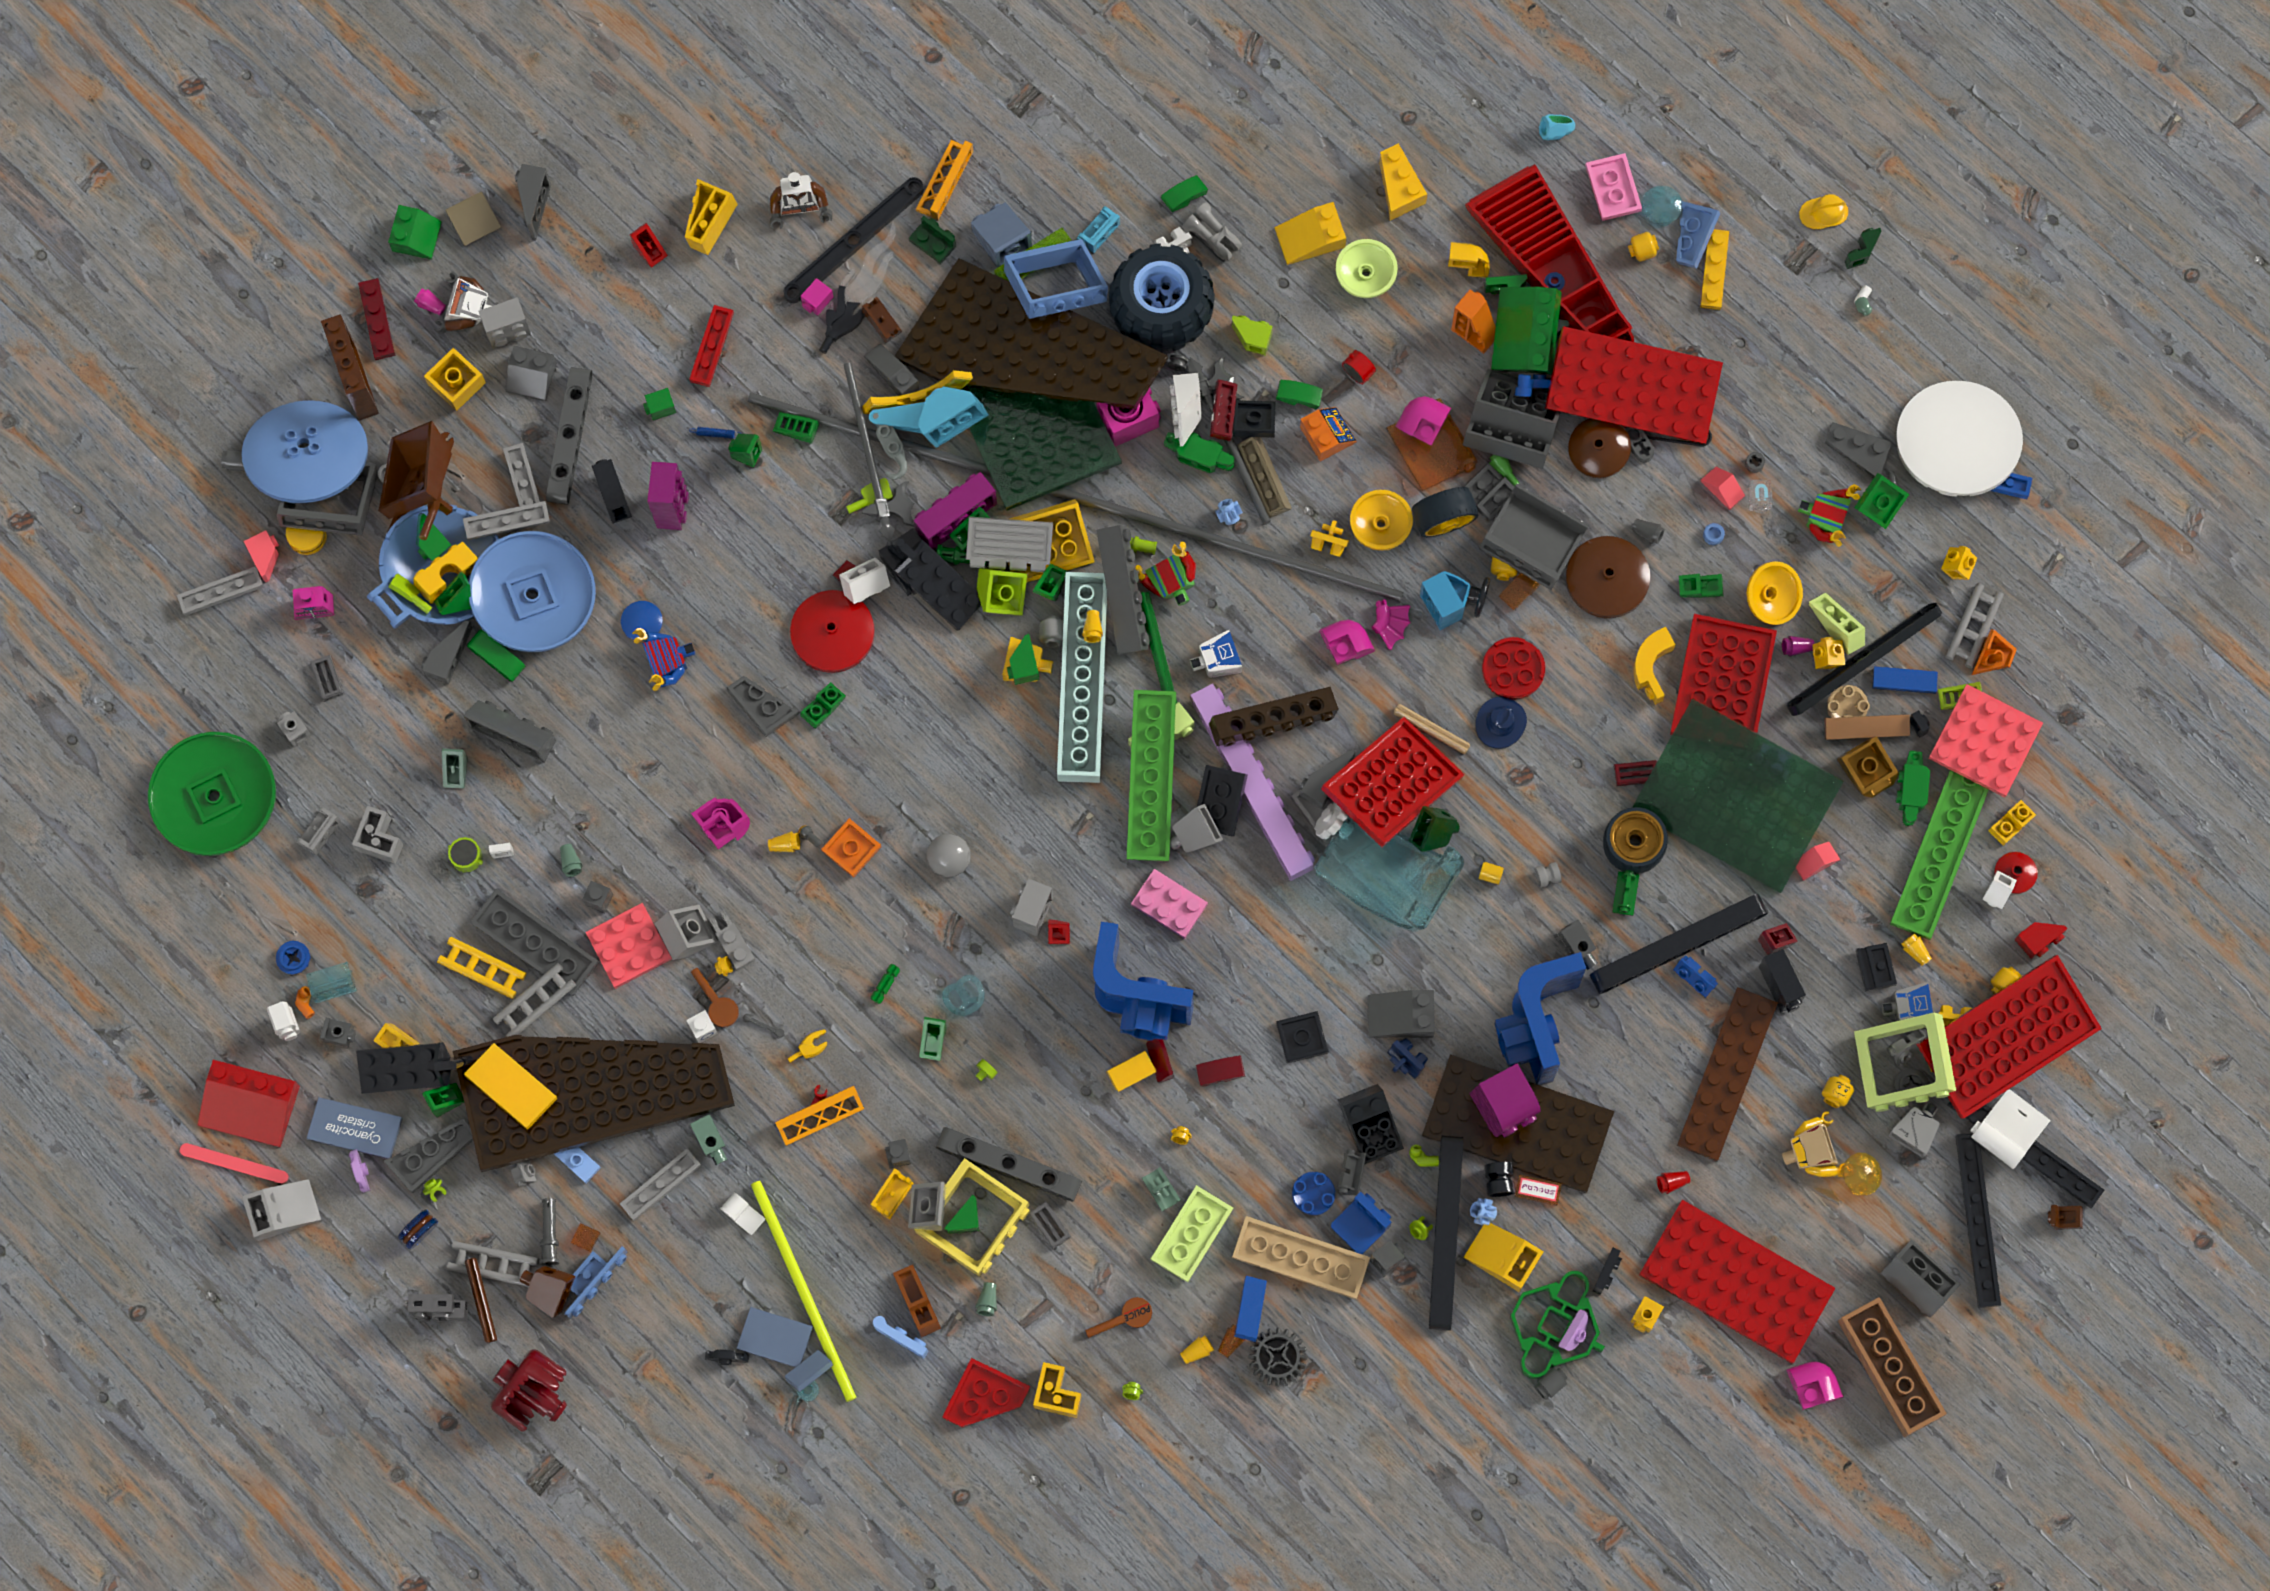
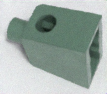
M710 1114L691 1123L690 1125L705 1155H711L715 1165L726 1161L727 1158L722 1150L726 1146ZM709 1138H714L716 1142L713 1147H709L707 1143Z

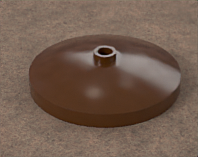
M1601 536L1586 541L1574 551L1566 570V585L1571 598L1583 611L1600 618H1617L1632 612L1642 603L1650 585V569L1645 556L1635 545L1619 537Z

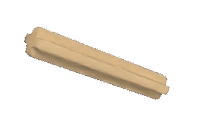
M1398 704L1395 708V716L1401 719L1405 717L1413 726L1460 753L1466 754L1469 750L1470 744L1414 711L1401 704Z

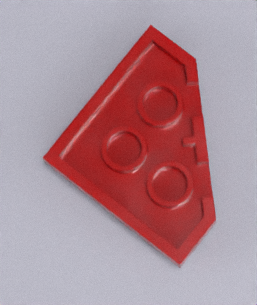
M971 1358L942 1418L963 1428L1015 1410L1022 1406L1031 1386Z

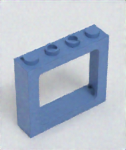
M1082 239L1004 256V272L1029 319L1107 302L1108 286ZM1073 262L1077 265L1088 288L1032 300L1019 274Z

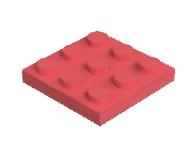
M643 903L585 932L615 989L672 960Z

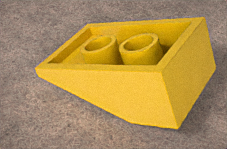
M1334 202L1314 207L1274 227L1287 265L1346 247V236Z

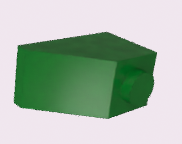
M738 433L736 439L731 440L728 450L732 459L754 468L762 452V446L758 435Z
M421 512L418 514L416 545L420 548L417 552L424 560L428 558L433 561L449 548L451 544L434 524L431 527L427 540L419 538L427 517Z
M1027 634L1009 659L1010 666L1007 667L1009 680L1013 679L1015 685L1040 680L1030 635Z

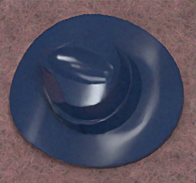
M1494 697L1485 702L1477 714L1475 722L1477 736L1485 745L1491 748H1507L1516 743L1523 735L1527 724V716L1523 707L1516 701L1505 697Z

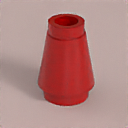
M1687 1171L1661 1173L1660 1176L1656 1177L1657 1187L1661 1193L1669 1194L1690 1183L1689 1173Z

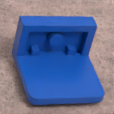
M1362 1192L1358 1193L1354 1201L1331 1223L1332 1230L1359 1254H1363L1391 1227L1392 1223L1390 1221L1391 1216L1384 1209L1379 1210L1374 1205L1376 1203L1375 1200L1368 1193L1364 1195Z

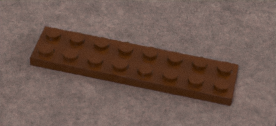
M1737 987L1677 1146L1718 1162L1778 1002Z

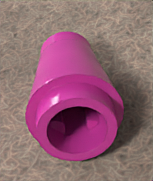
M422 288L414 300L418 304L417 307L439 316L446 309V305L429 289L425 290Z

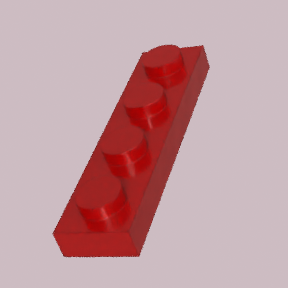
M717 305L713 306L689 378L691 383L710 387L730 328L734 310Z

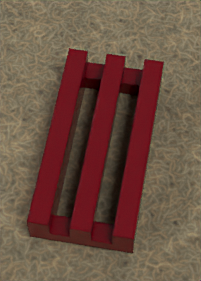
M1656 760L1614 764L1616 786L1659 782ZM1651 766H1653V769H1651V770H1641V771H1631V772H1622V773H1620V770H1621V769H1631V768H1641V767H1651ZM1653 774H1654L1653 777H1643V778H1633V779H1623V780H1621V778H1624V777H1633V776H1643V775H1653Z

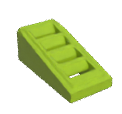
M1980 682L1968 684L1982 691ZM1966 684L1938 689L1941 710L1954 709L1957 703L1955 702L1954 692H1958L1960 697ZM1945 693L1950 695V704L1946 702Z

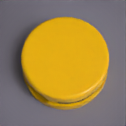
M286 527V539L295 552L302 555H312L320 551L325 545L327 532Z

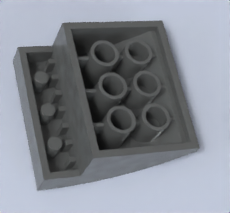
M1487 369L1474 405L1463 446L1543 469L1561 412L1545 409L1549 388H1532L1531 397L1515 396V387H1518V377Z

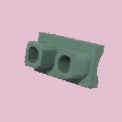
M1161 1167L1142 1177L1144 1184L1162 1212L1181 1201Z

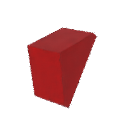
M647 223L629 234L634 248L651 268L668 256Z

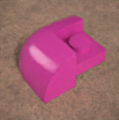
M1417 397L1406 405L1396 427L1432 446L1451 407L1430 397Z
M1349 619L1341 620L1319 630L1336 665L1353 658L1359 659L1375 652L1367 632L1358 622Z
M715 797L691 813L704 834L718 850L734 838L737 841L741 839L750 825L749 817L732 798L729 800L725 798L716 799Z
M1817 1361L1807 1362L1787 1369L1802 1410L1844 1398L1834 1372L1826 1364Z

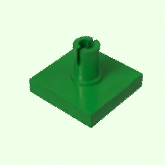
M1877 473L1854 508L1886 529L1909 494L1883 475Z

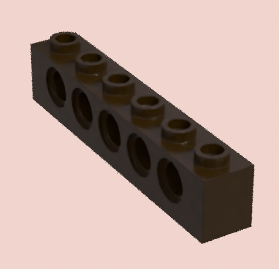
M1330 686L1214 715L1209 722V726L1216 746L1224 745V747L1234 745L1237 741L1243 740L1248 742L1261 735L1268 737L1280 730L1288 732L1296 726L1308 727L1316 721H1330L1334 718L1339 708ZM1309 706L1316 707L1318 711L1311 710ZM1290 711H1295L1298 716H1293ZM1270 716H1276L1279 721L1272 720ZM1251 721H1256L1259 726H1254ZM1231 725L1237 726L1239 731L1233 730Z

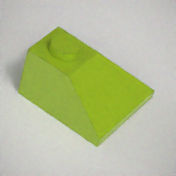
M979 568L977 592L983 612L1023 616L1027 574Z

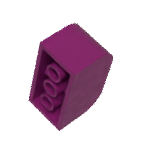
M1518 1063L1481 1082L1469 1093L1495 1137L1503 1135L1505 1138L1518 1130L1517 1126L1520 1124L1526 1127L1537 1120L1536 1115L1541 1112L1538 1100Z

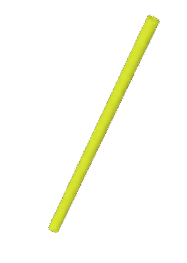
M756 1181L751 1184L752 1190L827 1358L832 1361L833 1366L831 1368L846 1402H850L857 1398L764 1187L761 1181Z

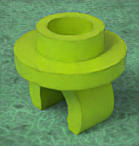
M432 1178L424 1184V1195L429 1194L434 1202H437L434 1196L436 1191H441L444 1195L447 1194L444 1187L441 1186V1179L435 1180Z
M1424 1216L1412 1221L1409 1225L1411 1235L1418 1240H1425L1433 1228L1432 1224L1426 1227L1422 1223L1425 1219Z

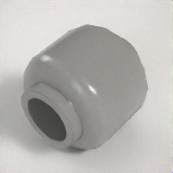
M1048 616L1047 619L1040 622L1039 640L1047 648H1058L1063 644L1064 621L1058 616Z

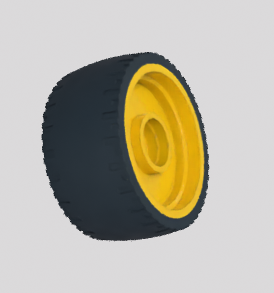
M1455 487L1435 493L1420 500L1412 507L1416 526L1421 536L1426 538L1455 531L1478 518L1476 503L1468 487Z

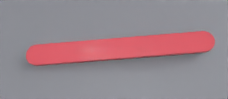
M185 1143L180 1147V1153L185 1157L279 1184L286 1183L289 1178L288 1174L283 1170Z

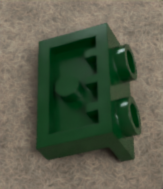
M925 216L921 218V224L909 237V241L939 264H942L956 247L953 233L949 230L944 231L933 218L928 219Z

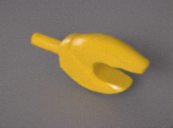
M826 1030L815 1031L807 1035L798 1046L799 1051L787 1058L788 1061L791 1063L802 1055L807 1059L822 1053L827 1046V1042L819 1046H814L813 1042L823 1036Z

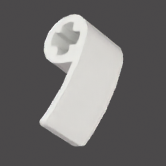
M735 1192L720 1208L750 1235H753L765 1221L761 1214L749 1206Z

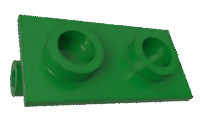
M1625 870V872L1618 871L1612 913L1634 915L1639 874H1634L1630 870Z

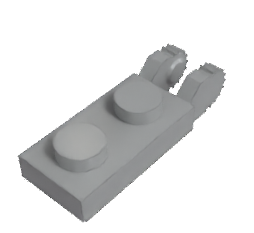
M725 910L720 913L723 921L728 925L727 927L720 930L713 916L709 918V921L716 931L715 934L738 971L755 961V958L737 927L731 922Z

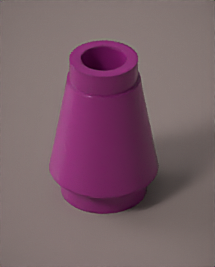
M1788 636L1782 640V652L1789 657L1813 651L1812 644L1815 643L1813 639Z

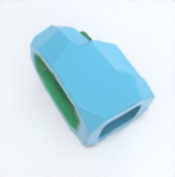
M1548 114L1541 118L1539 134L1543 140H1559L1565 135L1572 133L1575 129V122L1568 116Z

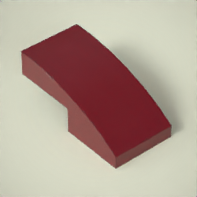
M1240 1055L1196 1065L1199 1083L1202 1087L1246 1077Z

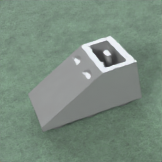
M309 1179L262 1189L242 1196L253 1236L258 1241L321 1221Z

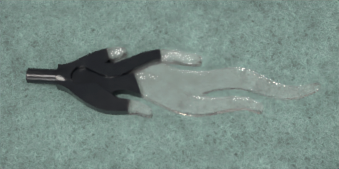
M892 223L887 238L866 254L863 267L855 281L848 286L855 275V268H852L841 281L837 294L836 312L834 311L833 300L827 306L826 338L819 349L820 352L826 354L833 341L836 342L842 336L852 332L864 319L865 315L861 311L862 307L855 315H853V312L860 304L874 295L883 283L888 263L894 257V252L884 256L877 273L874 275L873 269L878 258L894 241L896 235L895 223Z

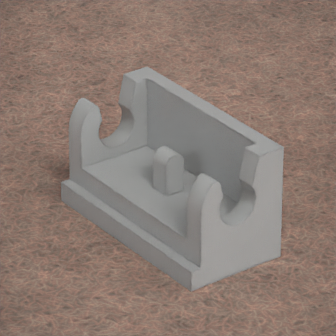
M321 806L319 813L302 837L297 839V844L317 856L341 820L337 815Z

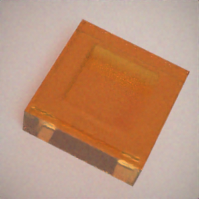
M580 1223L571 1244L591 1253L601 1233Z

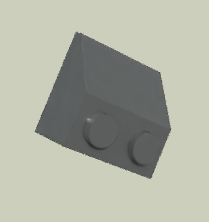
M513 346L508 363L505 391L546 401L557 365L554 355Z

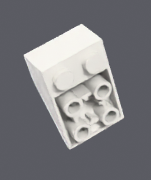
M1198 373L1173 375L1174 384H1170L1175 438H1179L1180 446H1184L1202 419Z

